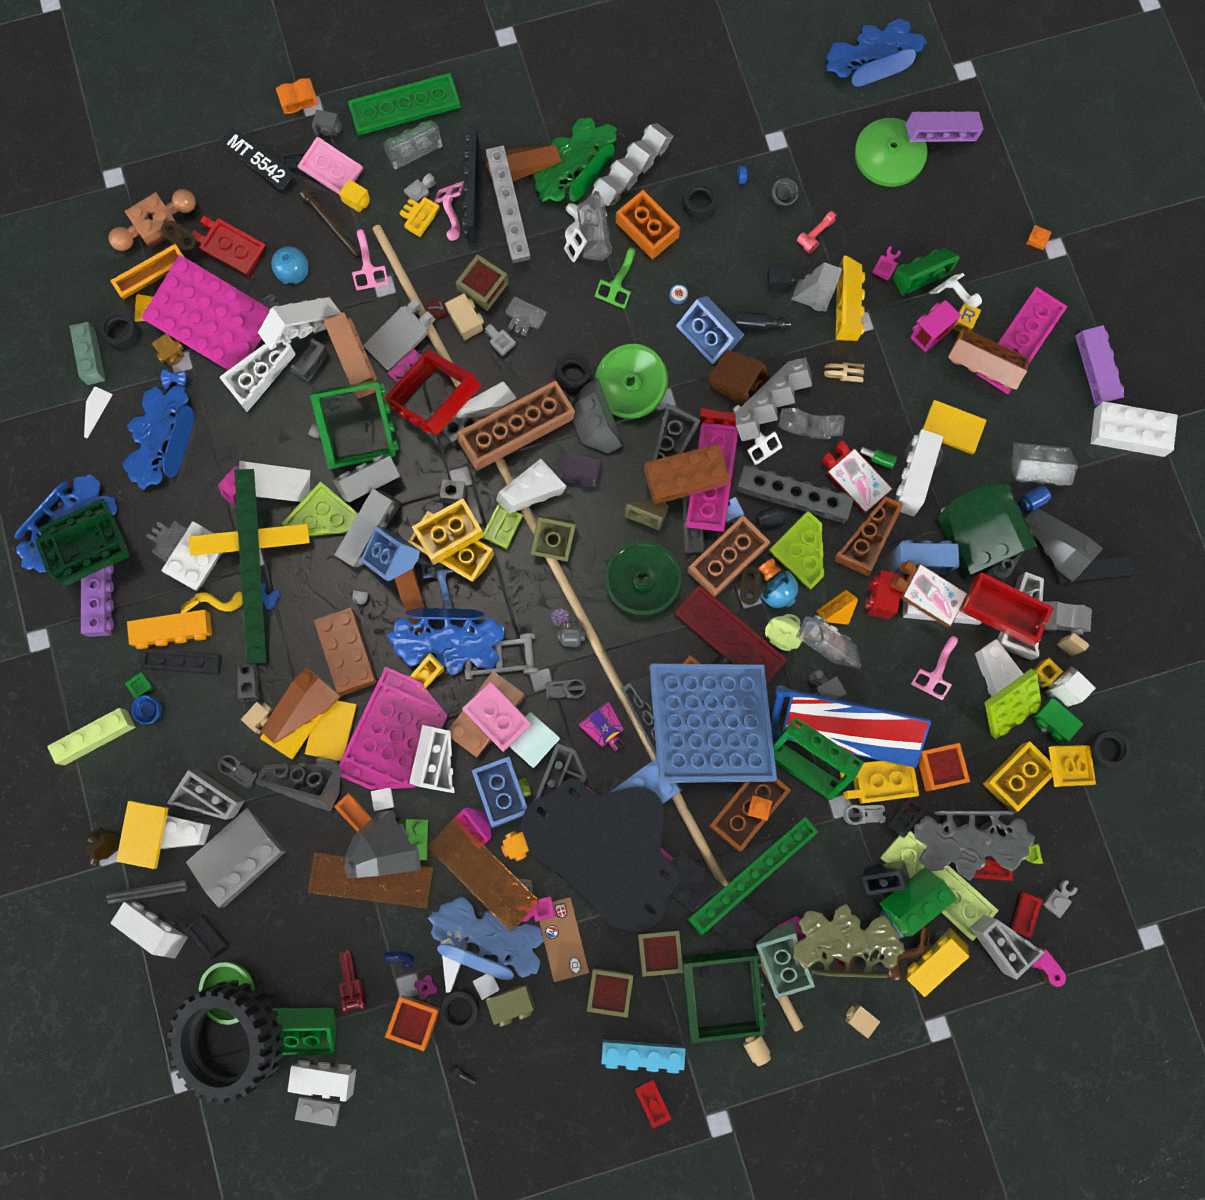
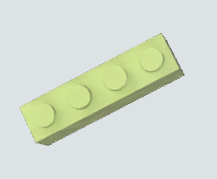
M118 708L47 747L55 764L66 765L136 727L128 711Z

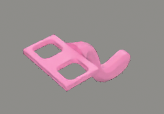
M465 181L440 189L434 201L436 204L443 202L444 209L452 225L451 229L447 231V237L451 241L458 239L461 231L458 217L451 203L454 197L461 195ZM457 187H460L458 192L453 193ZM446 192L442 198H439L442 193Z
M363 229L357 230L363 267L360 271L352 272L356 290L389 284L385 266L374 267L371 264ZM383 270L386 280L376 282L373 272ZM365 274L368 284L358 286L355 276Z
M952 636L949 638L940 654L935 670L929 673L920 668L911 685L941 700L944 699L952 684L943 680L942 674L948 657L958 642L957 637ZM919 674H924L930 678L925 686L916 682ZM937 683L947 686L944 694L940 695L933 691Z

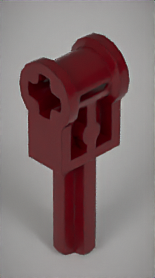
M351 951L340 952L339 957L344 983H340L339 988L342 1008L346 1014L349 1010L365 1009L366 1002L361 979L356 980Z

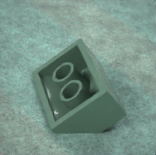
M794 922L773 928L756 943L776 999L815 987L811 969H804L800 965L799 960L794 959V947L800 941Z

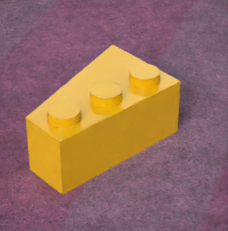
M949 928L922 955L917 963L914 962L908 967L907 980L924 997L927 996L969 958L968 945Z

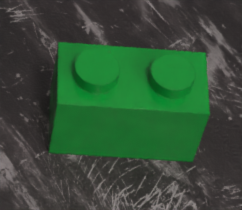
M1054 698L1046 700L1042 707L1032 716L1039 727L1047 729L1051 733V737L1061 743L1070 741L1083 725L1080 720Z

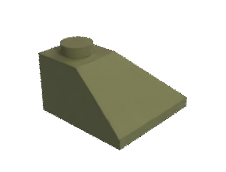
M652 499L627 503L625 517L660 531L669 505L666 502L654 505Z
M538 517L530 554L568 562L576 524L572 520L557 517Z

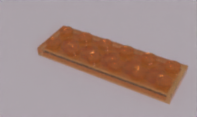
M453 818L427 847L510 932L540 902L457 818Z
M314 852L308 893L428 908L434 869L432 867L420 866L421 870L347 878L344 870L345 856Z

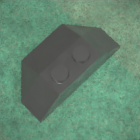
M596 378L585 384L572 404L575 410L573 421L582 444L609 454L624 445L601 383Z
M558 743L556 744L535 800L551 794L568 779L579 780L584 785L587 776L576 750ZM570 787L568 789V792L574 798H579L580 794L574 788ZM542 807L537 808V812L543 818L548 817V813Z

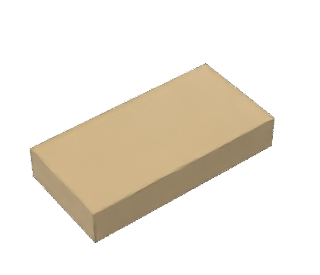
M1075 633L1060 639L1056 644L1070 656L1084 652L1089 647V644Z

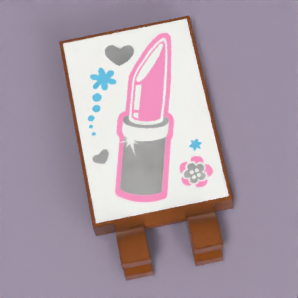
M909 560L906 563L902 562L899 570L910 575L907 582L898 577V579H893L890 584L891 587L902 592L899 598L942 625L951 627L968 593L920 563L915 566Z

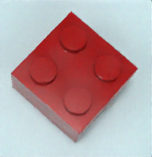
M881 570L870 580L868 590L871 593L870 598L867 597L865 602L866 615L889 620L897 613L901 592L891 587L890 584L893 579H898V577L904 579V575Z

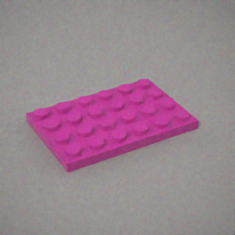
M179 254L141 318L223 368L230 370L259 347L263 339L258 332L267 318L270 309Z

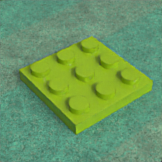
M1032 668L985 701L990 733L995 739L1006 735L1011 728L1021 724L1025 718L1032 713H1036L1042 707L1038 675Z

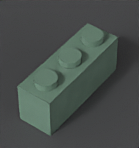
M89 322L69 326L79 378L87 385L106 381L96 330Z

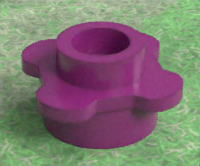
M426 975L423 980H417L414 983V988L418 990L421 1000H425L430 994L437 993L438 989L434 986L433 978L430 975Z

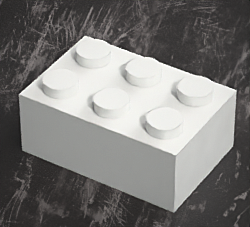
M192 521L161 571L198 592L222 553L191 556L188 537L214 533Z

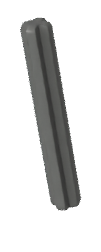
M182 880L111 892L107 894V903L112 904L187 891V881Z

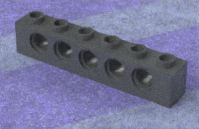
M744 465L737 487V492L803 512L809 511L813 515L843 524L848 520L854 500L847 493L832 492L827 487H815L807 481H795L793 477H782L774 471L767 470L765 472L759 470L754 465ZM761 479L764 484L757 485L754 480ZM778 484L782 490L776 491L772 485ZM791 490H797L800 495L793 496ZM810 495L816 496L817 499H818V501H817V502L811 501V500L809 499V496H810ZM827 501L835 502L836 507H830Z

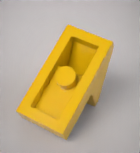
M430 653L411 674L410 678L420 681L424 686L422 690H424L437 676L444 672V666Z

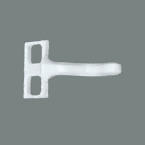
M570 203L567 205L566 211L574 217L575 222L565 231L567 243L564 249L572 262H575L586 245L587 240L579 229L584 222L583 212L577 205ZM577 233L582 239L581 245H579L575 238ZM570 244L575 250L574 256L569 251Z
M964 273L953 275L929 292V294H936L945 288H953L968 306L976 308L982 303L979 294L976 293L970 296L957 281L964 276Z
M735 406L733 408L734 413L741 408V406ZM760 432V437L755 438V445L747 449L756 466L781 449L782 445L775 432L768 436H764ZM775 437L778 445L770 450L767 441ZM760 447L763 455L755 460L752 451Z

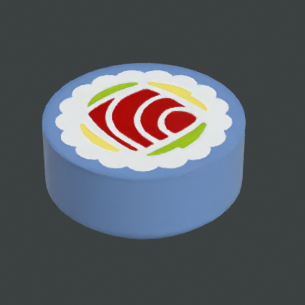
M683 285L673 286L669 294L670 300L675 304H683L688 297L687 288Z

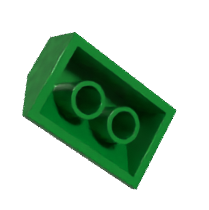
M946 248L939 251L935 249L928 256L923 258L920 256L910 264L898 266L892 278L903 296L950 275L960 257Z
M924 867L910 878L905 890L892 892L879 904L904 937H908L917 933L954 903L957 898L943 880Z
M272 1008V1011L277 1010L279 1015L276 1017L277 1023H282L283 1030L280 1031V1037L284 1038V1045L280 1046V1051H283V1055L335 1054L336 1018L334 1008Z

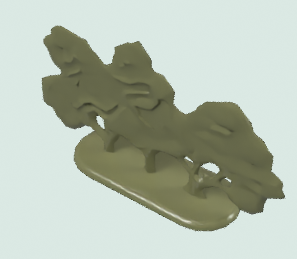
M844 904L835 910V915L831 922L819 912L807 911L799 924L802 932L806 934V938L795 944L794 959L799 960L800 965L804 969L810 968L815 962L821 961L825 968H816L811 971V973L817 975L889 977L887 973L874 971L872 967L876 963L881 962L884 967L893 969L897 965L898 956L905 952L904 944L899 941V932L892 926L891 921L886 915L874 919L866 930H862L860 928V920L856 915H852L849 906ZM878 950L879 954L876 959L872 958V961H870L871 954ZM823 952L826 953V959L822 957ZM864 953L868 954L867 959L865 958ZM855 956L862 957L866 962L865 970L850 969L851 959ZM837 958L843 961L845 969H830L833 959Z

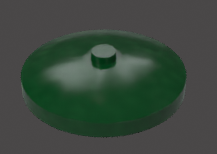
M636 541L622 546L612 555L605 570V587L608 596L620 610L630 615L646 617L659 614L672 605L680 591L682 575L678 561L668 549L654 542Z

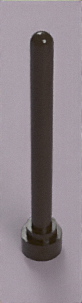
M311 187L304 188L300 192L299 197L305 203L312 205L355 257H358L360 251L318 203L315 192Z

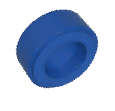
M738 165V184H745L747 181L746 165Z

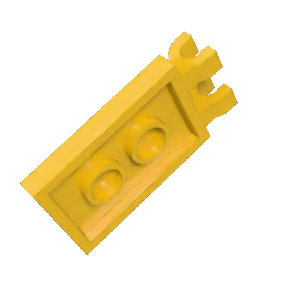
M886 761L864 763L853 780L855 790L843 792L844 800L859 798L860 804L919 796L914 767ZM840 772V777L842 778L845 774Z

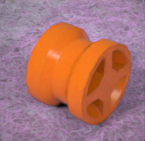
M773 558L758 568L760 573L764 574L766 582L782 571L780 567L775 565Z

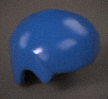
M151 695L137 697L131 707L133 718L141 724L154 723L162 712L160 701Z

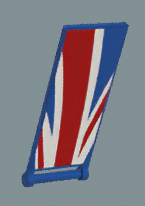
M782 685L776 687L775 694L777 696L770 721L772 739H776L782 733L777 730L784 697H790L782 731L796 717L853 755L914 768L917 767L930 728V719L795 691ZM797 723L794 724V726L796 725V726L799 727V728L801 727V726H800L799 724H797Z

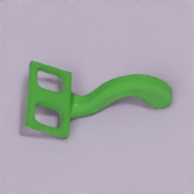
M630 247L628 249L624 263L613 281L607 282L600 279L595 297L625 309L631 291L622 288L621 283L635 256L634 248ZM601 284L610 287L608 297L599 294ZM618 291L627 294L625 304L616 302L615 298Z

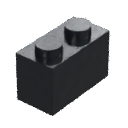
M905 861L868 866L861 876L867 895L905 890L910 881Z

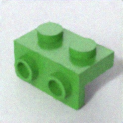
M398 820V825L402 824L409 834L408 840L410 843L415 844L419 849L420 860H427L428 820Z

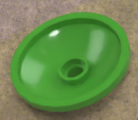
M220 962L211 966L203 974L199 984V992L223 981L227 983L238 981V986L247 983L251 985L250 990H255L248 972L233 962ZM214 1007L207 1012V1015L212 1020L220 1024L229 1025L239 1022L231 1013Z

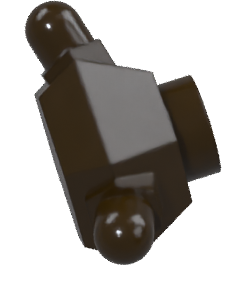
M103 828L94 829L87 837L88 858L91 859L90 864L97 866L100 860L108 859L117 852L121 835L110 830H104Z

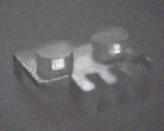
M513 297L506 310V315L512 317L508 328L512 330L515 324H517L515 332L519 333L523 327L521 334L525 336L530 326L537 330L540 329L547 316V312L517 297Z
M158 521L156 525L162 528V530L158 531L154 527L151 530L157 534L156 538L151 534L146 536L157 544L152 553L166 562L187 531L186 528L176 521L170 528H167Z

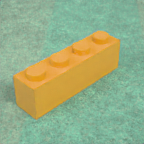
M174 244L110 281L124 300L163 278L170 271L179 254L183 255L177 245Z
M206 610L127 621L129 644L136 647V649L149 648L148 645L154 644L156 646H166L168 642L174 641L175 643H185L187 639L193 638L194 640H205L206 636H212L210 613Z

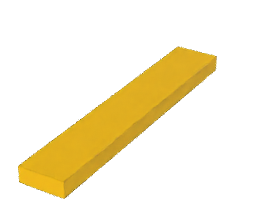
M307 524L258 529L259 549L310 543ZM238 531L188 537L191 556L239 551Z

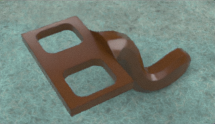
M930 922L922 928L921 941L918 946L912 949H905V952L898 956L897 965L893 969H888V974L893 980H899L902 976L900 961L902 959L918 957L927 951L929 947L927 942Z

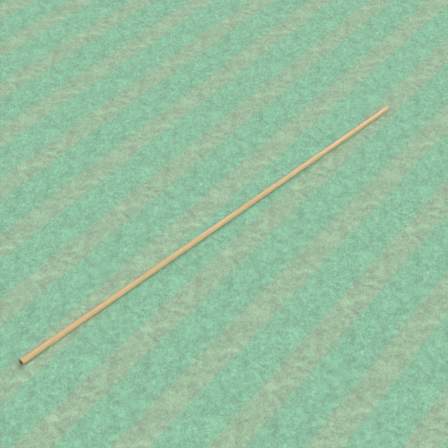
M381 225L374 226L373 231L410 302L415 298L422 305ZM424 307L417 313L419 319L426 312ZM431 324L426 331L429 333L428 336L438 355L452 362L433 324ZM450 377L457 388L461 382ZM471 417L474 423L482 419V417ZM503 457L495 461L507 485L515 480ZM529 507L521 509L520 511L534 535L537 521ZM546 558L579 623H581L583 630H586L585 634L653 761L656 759V756L621 690L624 686L557 559ZM680 792L677 793L672 799L711 874L724 886L728 885ZM762 963V968H761V969L763 970V972H764V974H765V976H766V978H767V980H768V982H769V984H770V981H769V979H768V976H767V973H766V971H765L764 965H763V963ZM788 996L777 998L794 1031L802 1029L803 1025Z

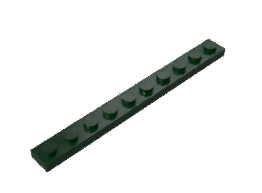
M254 469L234 470L246 664L266 663Z

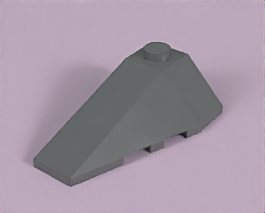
M1039 508L1033 510L1025 518L1028 527L1032 529V535L1036 540H1039L1045 554L1050 556L1056 570L1072 583L1103 549L1085 534Z
M316 762V764L299 763V765H264L255 783L313 807L331 811L339 795L341 767L327 762Z

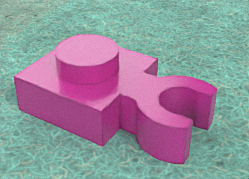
M891 246L887 249L885 256L881 255L872 272L889 281L898 264L895 261L901 254V251H898L896 255H892L890 253Z
M551 897L531 901V908L527 906L518 908L519 911H527V916L521 918L523 922L529 921L532 916L535 917L536 922L556 917Z

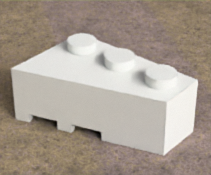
M167 815L161 849L205 845L211 825Z
M135 901L132 904L123 902L111 921L113 926L152 955L176 958L188 939L186 935L158 919V916L145 911L144 906Z

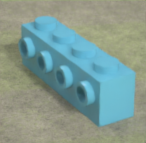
M603 1039L601 1062L605 1064L606 1068L617 1069L618 1065L626 1066L628 1070H638V1067H646V1070L651 1072H658L659 1068L667 1069L669 1073H679V1070H684L685 1047L684 1045Z

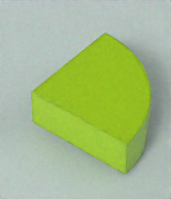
M527 778L519 779L524 798L531 796L532 793Z
M1039 844L1029 846V855L1025 860L1034 864H1043Z

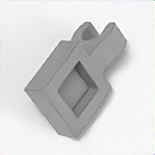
M429 173L422 182L418 179L404 189V192L410 199L420 203L424 197L427 198L430 195L428 189L436 184L435 178Z
M491 324L485 328V333L491 338L489 341L490 345L501 356H504L516 345V342L504 330L498 332Z

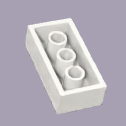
M1103 401L1094 410L1090 444L1165 457L1174 450L1178 415Z

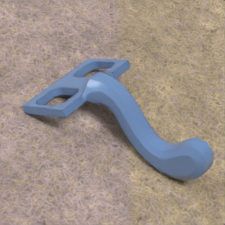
M432 562L421 564L423 578L434 576L438 580L444 609H453L446 584V575L454 571L449 568L443 569V564L439 562L434 565ZM435 566L436 570L434 572L425 573V568Z

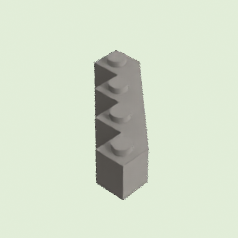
M660 124L648 125L643 132L642 140L632 142L629 145L626 157L615 160L612 163L609 175L596 180L594 183L595 188L592 192L594 196L607 206L616 204L621 199V193L625 189L628 191L637 182L639 174L641 172L645 173L654 164L653 160L657 155L661 156L665 152L674 136Z
M807 358L787 362L735 412L736 427L742 441L759 438V424L778 420L777 407L795 403L794 390L812 386Z

